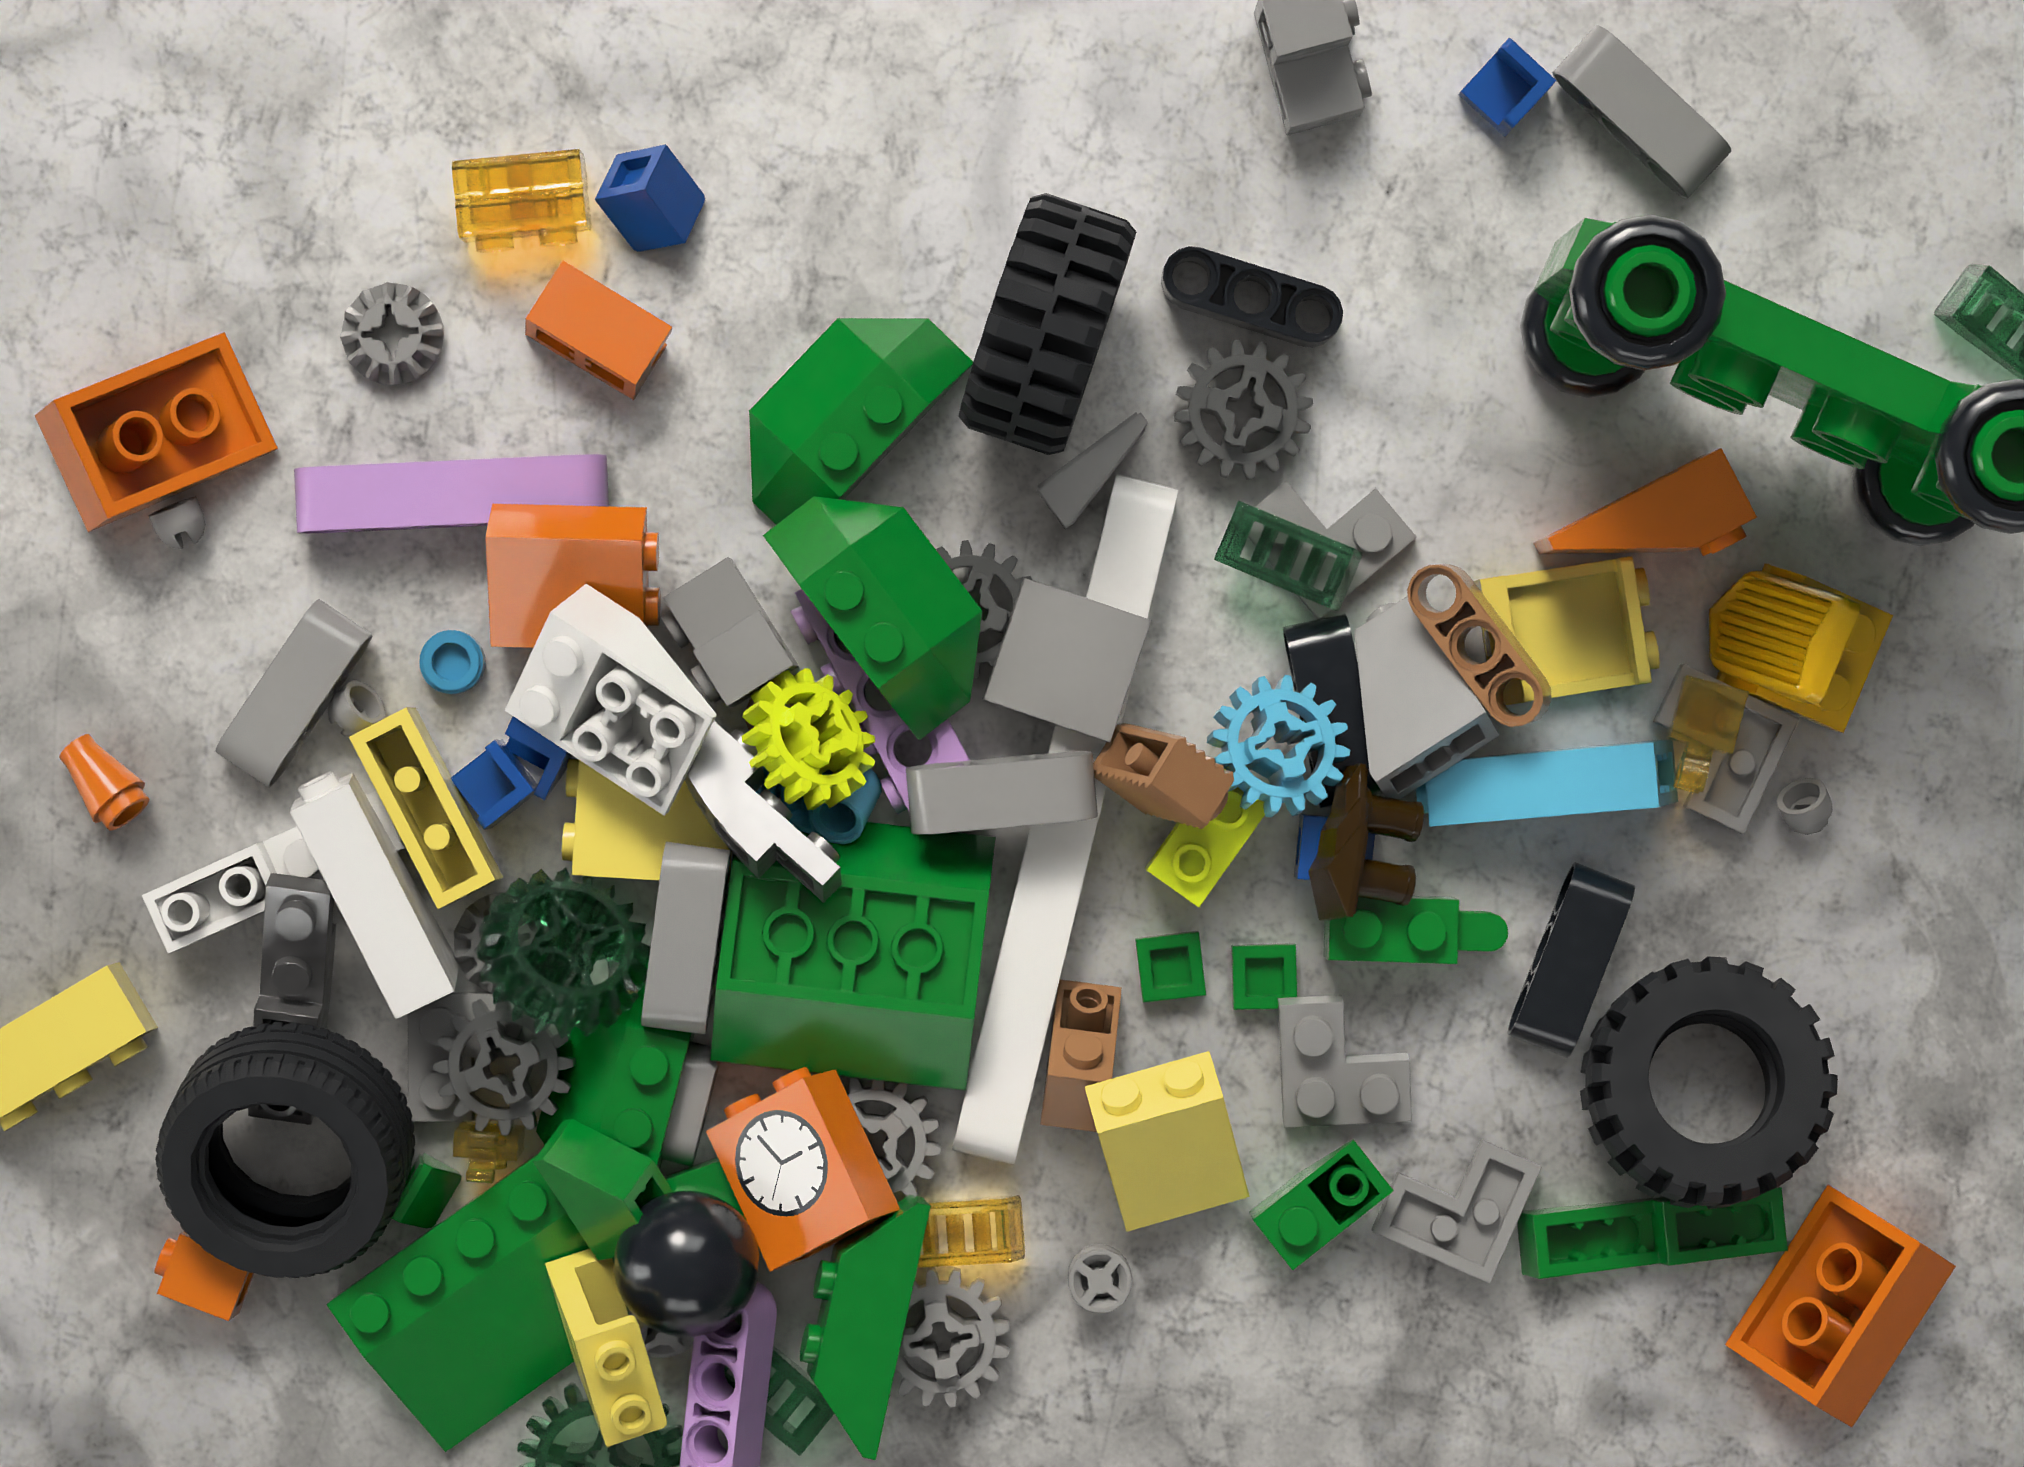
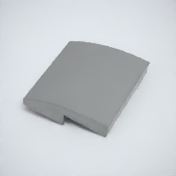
M1023 578L982 699L1110 742L1152 620Z

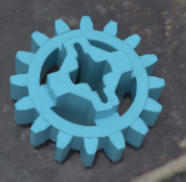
M1284 675L1273 690L1265 676L1258 677L1252 684V695L1240 686L1229 696L1235 709L1222 705L1216 711L1213 718L1225 729L1213 730L1207 736V743L1221 748L1222 753L1216 756L1214 760L1215 763L1224 765V769L1233 772L1234 782L1228 792L1236 787H1239L1244 792L1241 798V808L1246 810L1258 799L1264 801L1265 817L1272 818L1277 814L1282 803H1285L1291 816H1296L1305 809L1304 796L1308 801L1317 806L1328 797L1322 784L1334 787L1342 780L1344 775L1332 764L1343 762L1350 756V749L1335 743V739L1348 730L1346 723H1330L1327 716L1333 711L1336 703L1333 700H1329L1321 705H1317L1313 701L1316 692V685L1310 683L1298 693L1293 691V681L1290 675ZM1288 709L1299 714L1307 723L1290 714ZM1252 712L1254 718L1251 720L1254 732L1244 742L1238 743L1241 725L1246 716ZM1272 737L1276 743L1287 742L1290 745L1299 742L1285 755H1283L1280 749L1270 750L1265 748L1258 750ZM1318 750L1315 768L1309 778L1304 781L1303 775L1306 773V768L1303 761L1306 755ZM1249 770H1253L1267 778L1269 784L1255 777Z

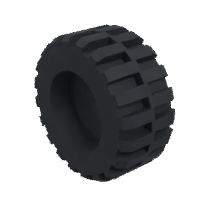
M1048 193L1030 198L999 281L961 402L958 417L968 429L1046 455L1064 452L1137 233L1126 219Z
M1707 956L1700 962H1690L1689 959L1670 963L1664 969L1655 973L1652 971L1627 989L1611 1004V1008L1599 1019L1590 1037L1593 1040L1590 1049L1583 1055L1580 1073L1586 1074L1585 1088L1580 1091L1582 1110H1589L1593 1126L1588 1128L1595 1145L1597 1146L1602 1143L1612 1157L1607 1163L1619 1176L1627 1173L1637 1181L1636 1189L1650 1197L1661 1195L1670 1199V1205L1685 1208L1699 1205L1707 1206L1708 1209H1714L1749 1201L1779 1187L1792 1178L1793 1173L1799 1167L1807 1164L1819 1149L1816 1142L1820 1135L1828 1132L1834 1115L1833 1112L1828 1110L1829 1100L1837 1095L1838 1075L1829 1074L1827 1060L1835 1056L1830 1038L1820 1039L1813 1024L1821 1019L1810 1004L1802 1008L1791 997L1796 989L1782 978L1772 982L1763 977V967L1747 961L1740 966L1728 964L1727 957ZM1694 1024H1713L1725 1028L1742 1039L1759 1061L1765 1082L1764 1106L1755 1123L1741 1136L1727 1142L1714 1144L1692 1141L1675 1131L1664 1120L1655 1106L1649 1085L1650 1064L1660 1044L1671 1033L1680 1028Z

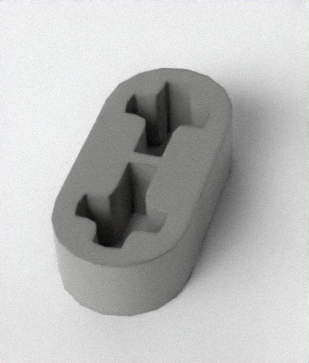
M695 1042L690 1043L661 1155L663 1160L691 1167L694 1164L720 1062L710 1060L711 1046Z

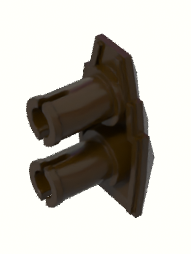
M1359 763L1346 766L1342 780L1336 785L1331 812L1321 829L1317 855L1308 871L1317 915L1320 921L1353 917L1356 914L1358 897L1388 901L1406 906L1414 894L1416 873L1413 866L1365 859L1368 833L1400 838L1407 842L1417 841L1423 827L1424 807L1421 802L1417 801L1409 802L1372 795L1367 787L1368 768H1366V764Z

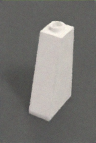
M331 771L300 786L298 791L301 797L294 800L290 814L395 1019L454 992L459 964L454 958V952L354 773L337 780L334 772Z

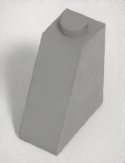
M1408 596L1397 603H1388L1379 607L1370 614L1365 624L1354 630L1369 772L1385 797L1400 800L1499 736L1487 712L1471 688L1413 612L1408 602Z

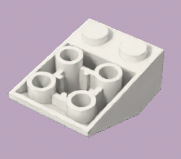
M588 584L582 586L550 612L505 708L506 712L664 816L669 812L717 715L640 618Z

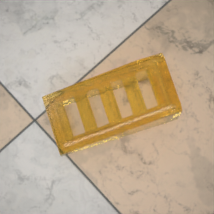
M1019 1195L928 1202L931 1207L923 1240V1253L920 1254L917 1268L1012 1263L1024 1259L1025 1243L1022 1203ZM990 1212H995L997 1247L992 1248ZM963 1214H972L974 1249L966 1250ZM937 1215H945L948 1251L940 1252Z

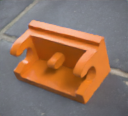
M565 261L561 262L525 318V335L632 400L636 398L644 382L667 346L665 342L672 332V326Z

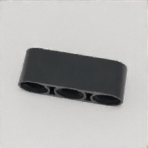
M1188 246L1178 249L1169 256L1162 271L1161 286L1163 293L1177 307L1299 346L1313 348L1324 345L1336 334L1342 323L1343 308L1340 299L1330 289L1201 247ZM1184 262H1196L1201 265L1208 275V286L1206 289L1194 295L1179 291L1174 285L1172 278L1173 271L1178 265ZM1245 281H1256L1262 284L1268 292V307L1257 314H1249L1240 310L1234 300L1235 287ZM1306 300H1317L1322 303L1329 312L1330 320L1328 327L1319 333H1308L1301 329L1295 318L1297 305Z
M1346 614L1283 627L1284 642L1294 691L1300 693L1306 686L1313 683L1316 685L1313 701L1317 705H1321L1329 700H1333L1336 703L1333 711L1327 716L1330 723L1340 722L1347 724L1348 730L1336 738L1335 743L1350 749V756L1343 762L1333 763L1332 765L1343 774L1346 766L1359 763L1366 764V768H1368L1367 787L1372 795L1382 796V791L1369 772L1358 662ZM1300 716V720H1302V721H1304L1305 723H1307V722L1305 721V719H1303V718ZM1318 750L1308 754L1311 773L1317 762ZM1322 784L1328 797L1319 803V807L1332 806L1336 785L1333 787Z
M1576 862L1573 863L1561 887L1515 1005L1508 1027V1035L1566 1058L1571 1055L1581 1035L1633 900L1635 885Z

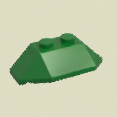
M837 318L749 410L752 502L777 525L814 496L844 500L972 367L973 361L929 318Z
M814 496L763 535L804 593L918 740H921L971 701L982 610L904 507Z
M649 960L567 1008L561 1033L569 1032L571 1038L559 1047L560 1055L576 1058V1065L560 1070L559 1077L567 1080L572 1085L570 1092L557 1093L553 1091L550 1095L559 1109L552 1116L541 1110L536 1132L544 1145L562 1121L574 1119L653 1159L660 1170L663 1160L661 1155L687 1052L690 1043L693 1042L695 1033L641 1026Z
M908 1195L899 1201L900 1209L834 1244L831 1260L820 1261L813 1290V1297L822 1300L817 1324L807 1323L800 1348V1362L808 1363L807 1373L862 1457L876 1460L931 1207L923 1197Z

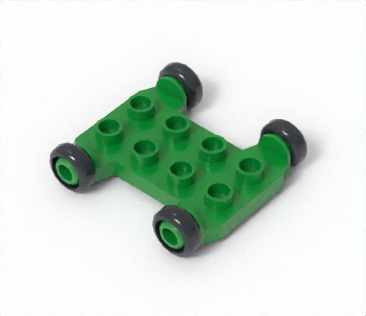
M1652 214L1621 219L1614 223L1584 218L1554 243L1537 284L1526 299L1520 328L1524 352L1541 378L1561 392L1587 398L1613 394L1639 379L1645 370L1678 364L1670 382L1673 387L1693 398L1727 412L1743 415L1747 404L1763 408L1769 395L1801 409L1802 412L1790 438L1818 454L1853 467L1852 480L1856 502L1870 524L1892 540L1917 546L1948 542L1973 527L1974 524L1980 528L2006 534L2024 532V380L2012 379L1989 383L1983 386L1949 381L1724 280L1721 263L1706 239L1678 220Z

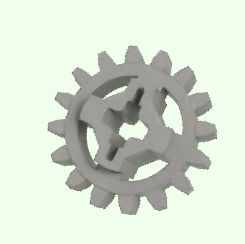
M849 1077L850 1092L847 1095L862 1127H865L872 1134L880 1129L887 1134L882 1147L888 1162L883 1156L879 1157L876 1153L875 1155L893 1194L901 1190L906 1196H918L916 1185L912 1181L917 1175L931 1180L934 1175V1170L927 1163L923 1162L924 1157L935 1156L941 1153V1145L934 1141H928L926 1134L939 1128L938 1118L922 1120L919 1114L925 1108L928 1099L923 1095L911 1102L907 1100L904 1096L907 1092L908 1084L898 1083L892 1091L885 1088L884 1081L873 1080L871 1087H863L860 1079ZM878 1100L889 1103L896 1108L886 1115L869 1114L857 1102ZM912 1126L915 1136V1152L910 1164L907 1166L897 1152L898 1140Z
M932 1266L927 1268L926 1283L918 1285L914 1281L909 1309L923 1299L925 1313L916 1326L905 1327L895 1369V1374L899 1373L903 1377L898 1391L900 1395L904 1397L914 1387L922 1390V1405L929 1407L935 1393H944L945 1401L950 1408L956 1407L958 1390L965 1388L967 1393L974 1399L980 1397L981 1391L977 1379L981 1376L991 1381H997L999 1371L991 1363L992 1357L999 1359L1008 1358L1010 1347L996 1341V1336L1009 1332L1010 1322L1009 1320L993 1319L992 1314L997 1312L1002 1306V1300L999 1296L985 1301L980 1297L985 1283L982 1278H977L969 1287L961 1284V1268L954 1267L948 1281H939L938 1273L935 1267ZM947 1296L956 1297L966 1302L975 1310L979 1317L964 1318L949 1307ZM945 1322V1328L948 1332H958L960 1335L951 1339L950 1350L938 1351L936 1342H925V1339H922L932 1334L933 1323ZM984 1343L983 1350L977 1361L968 1370L959 1374L958 1361L967 1348L977 1347L979 1344ZM904 1356L907 1358L919 1356L934 1367L935 1377H930L917 1371L908 1363Z

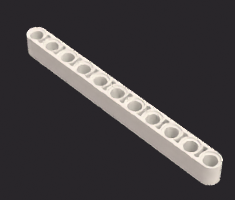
M1116 474L1086 598L1148 618L1178 489ZM1132 680L1116 725L1122 724ZM1055 724L1048 753L1090 751L1093 752L1094 763L1107 741ZM1096 778L1095 788L1098 817L1082 821L1030 825L954 1137L953 1151L1011 1165L1015 1163L1107 787Z

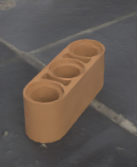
M1451 564L1428 565L1418 570L1411 578L1407 589L1408 602L1415 615L1489 714L1499 723L1509 727L1523 726L1541 719L1548 711L1552 700L1551 687L1546 677L1471 577L1460 567ZM1440 574L1447 576L1456 588V598L1453 605L1443 612L1435 610L1429 604L1426 597L1428 583L1433 577ZM1477 626L1486 628L1495 640L1494 653L1484 663L1473 661L1465 650L1466 636L1471 629ZM1514 678L1525 680L1534 692L1532 708L1524 715L1511 712L1503 701L1505 686Z

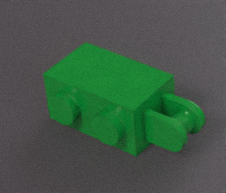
M1412 896L1411 901L1406 906L1388 901L1358 897L1356 914L1353 917L1324 921L1323 956L1328 960L1457 964L1458 951L1489 952L1501 948L1508 938V927L1503 918L1497 914L1488 911L1459 910V899L1454 897Z

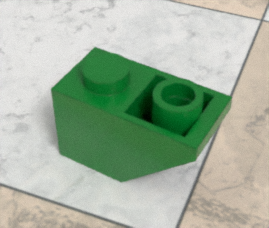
M574 1119L562 1121L533 1160V1163L598 1261L614 1258L616 1244L620 1235L629 1227L638 1224L643 1214L640 1207L658 1196L674 1192L653 1159Z
M1354 1139L1296 1174L1249 1211L1255 1224L1289 1267L1294 1270L1394 1190Z

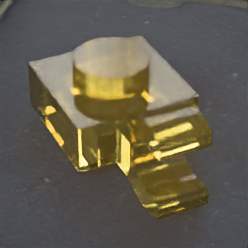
M1689 675L1683 676L1667 739L1686 743L1678 764L1673 788L1695 794L1703 793L1713 751L1727 755L1733 754L1749 691Z
M462 1121L454 1131L453 1157L469 1158L466 1182L493 1183L496 1170L507 1168V1161H517L524 1151L525 1126L513 1125L512 1132L509 1135H502L499 1124L489 1123L480 1132L475 1130V1122Z

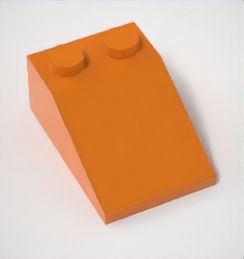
M225 332L57 398L35 415L88 532L146 509L278 449Z
M1722 448L1686 463L1533 544L1539 554L1684 552L1698 548L1702 556H1705L1709 553L1714 554L1747 537L1742 525L1757 518Z

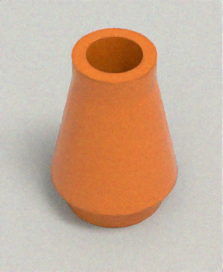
M90 734L78 737L60 753L59 758L67 767L93 822H102L109 831L116 830L133 820L148 805L150 799L143 791L145 782L100 747Z

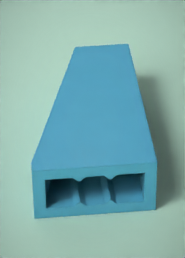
M1673 739L1464 758L1416 789L1417 802H1421L1424 807V813H1428L1429 827L1663 807L1678 802Z

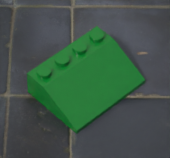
M539 1153L326 1304L365 1360L445 1452L574 1362L545 1263L589 1249V1246L533 1163V1160Z

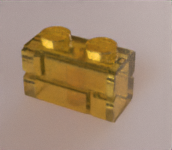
M580 149L452 161L458 235L464 243L475 242L476 252L491 253L513 250V238L539 236V245L543 247L571 245L578 243L577 232L592 231L586 162L584 154Z

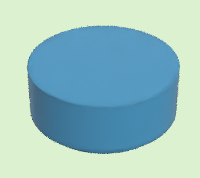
M446 630L432 636L423 646L419 660L420 670L425 681L435 690L447 694H459L472 689L481 680L486 665L485 654L480 643L471 635L456 630Z

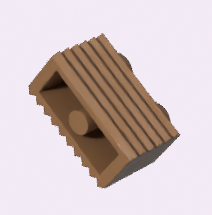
M1128 723L1116 725L1111 741L1105 743L1093 763L1095 778L1145 815L1148 813L1157 818H1166L1169 821L1185 823L1187 826L1191 825L1199 829L1207 826L1209 821L1221 813L1228 800V790L1234 782L1232 771L1224 770V765L1215 763L1214 758L1206 756L1205 751L1196 749V744L1187 742L1186 737Z

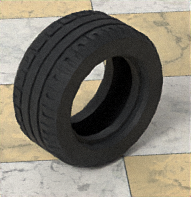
M273 1022V1025L264 1023L258 1025L257 1028L253 1026L243 1028L242 1031H235L230 1034L228 1038L224 1037L218 1040L215 1045H211L204 1055H201L194 1065L191 1066L171 1103L159 1132V1140L156 1146L157 1155L155 1157L156 1166L158 1167L157 1179L160 1182V1190L165 1196L166 1205L172 1210L171 1214L175 1220L180 1223L181 1228L185 1233L189 1234L193 1241L201 1245L205 1251L215 1258L240 1270L266 1277L307 1278L315 1276V1274L329 1273L330 1270H337L343 1267L344 1264L355 1261L357 1256H362L369 1247H372L378 1241L390 1223L410 1173L411 1162L415 1152L414 1122L411 1120L412 1113L407 1106L405 1094L400 1092L401 1087L397 1081L392 1079L393 1076L390 1071L382 1066L383 1063L377 1058L372 1057L368 1050L361 1048L358 1043L345 1039L344 1036L337 1032L334 1033L325 1028H315V1026L309 1024ZM260 1104L293 1106L318 1117L340 1138L351 1162V1176L337 1188L315 1195L280 1194L254 1182L234 1163L223 1139V1122L236 1111Z

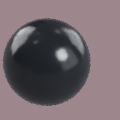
M699 1191L670 1192L658 1196L640 1207L643 1214L638 1224L629 1227L620 1235L614 1253V1275L617 1288L622 1300L633 1315L655 1331L676 1337H695L709 1334L734 1320L750 1301L759 1275L760 1257L754 1234L744 1217L724 1200Z

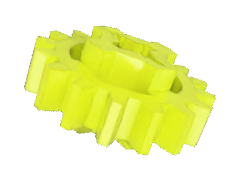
M804 668L794 676L789 670L782 672L751 695L755 704L743 712L742 718L753 725L754 728L741 737L743 743L756 746L758 754L749 761L751 768L764 766L769 772L764 782V786L767 789L781 784L785 787L784 801L788 804H792L803 796L808 810H814L824 803L831 808L851 796V793L864 786L867 782L863 773L874 766L875 760L863 752V750L875 743V736L861 731L859 724L864 722L868 715L866 711L853 712L848 706L853 697V693L849 689L838 695L833 691L834 683L832 676L827 674L815 682L811 670ZM785 704H795L790 708L784 706ZM827 770L833 772L831 775H822Z

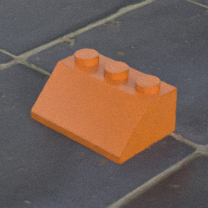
M1827 1185L1788 1245V1251L1783 1253L1725 1345L1819 1409L1853 1427L1956 1266L1851 1198Z

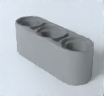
M1599 25L1595 26L1552 72L1558 84L1666 186L1683 198L1688 199L1731 153V147L1727 141L1617 37Z
M316 600L296 625L221 737L215 750L216 753L270 788L288 767L329 706L333 696L339 691L362 657L372 639V634L322 600Z
M1090 751L934 763L906 768L911 833L939 834L1073 822L1098 817L1093 752Z
M666 842L659 879L641 1026L706 1035L712 1003L731 850Z

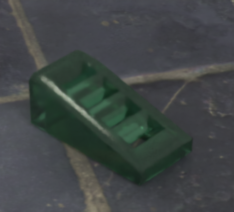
M1970 264L1964 269L1935 309L1934 315L2016 377L2024 380V334L2013 349L2007 345L2024 321V294L1990 265ZM1985 292H1986V293H1987L1986 297L1983 299V301L1980 303V305L1977 307V309H1976V310L1974 311V313L1971 315L1970 313L1972 312V310L1975 308V306L1978 304V302L1980 301V299L1983 297V295H1984ZM2004 305L2009 310L1991 332L1986 327L2000 307Z
M1238 501L1214 560L1338 612L1363 553L1278 516ZM1254 522H1258L1265 526L1249 561L1240 557ZM1281 532L1288 535V538L1273 571L1264 566L1278 533ZM1303 542L1313 547L1297 581L1289 576ZM1329 552L1336 555L1337 558L1325 587L1321 591L1313 586Z
M773 1346L771 1366L776 1371L769 1380L767 1403L786 1380L790 1381L796 1388L776 1412L768 1405L766 1406L764 1427L800 1456L831 1419L834 1412L809 1374ZM725 1365L726 1380L735 1388V1379L727 1373L729 1368ZM807 1396L815 1403V1406L798 1427L795 1428L787 1420Z

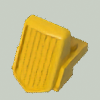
M1764 563L1762 571L1756 570L1745 573L1709 609V658L1714 667L1719 670L1716 677L1717 680L1767 704L1781 707L1833 731L1844 733L1893 615L1807 576Z

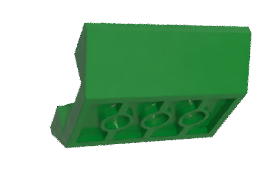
M867 822L860 837L851 843L837 844L827 841L840 856L836 864L841 869L842 885L824 903L779 862L776 861L758 879L733 854L716 983L710 1060L713 1062L790 1071L808 1067L810 1073L816 1074L836 1069L841 1077L966 1091L996 837L958 832L911 833V827ZM800 831L806 837L809 835L808 833Z

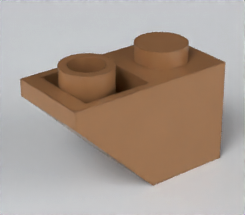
M1059 980L1040 1125L1097 1132L1085 1086L1106 1081L1113 1077L1122 987Z

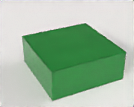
M1199 931L1135 938L1143 1003L1206 995Z
M1295 943L1231 945L1232 1006L1234 1010L1278 1009V998L1297 997Z

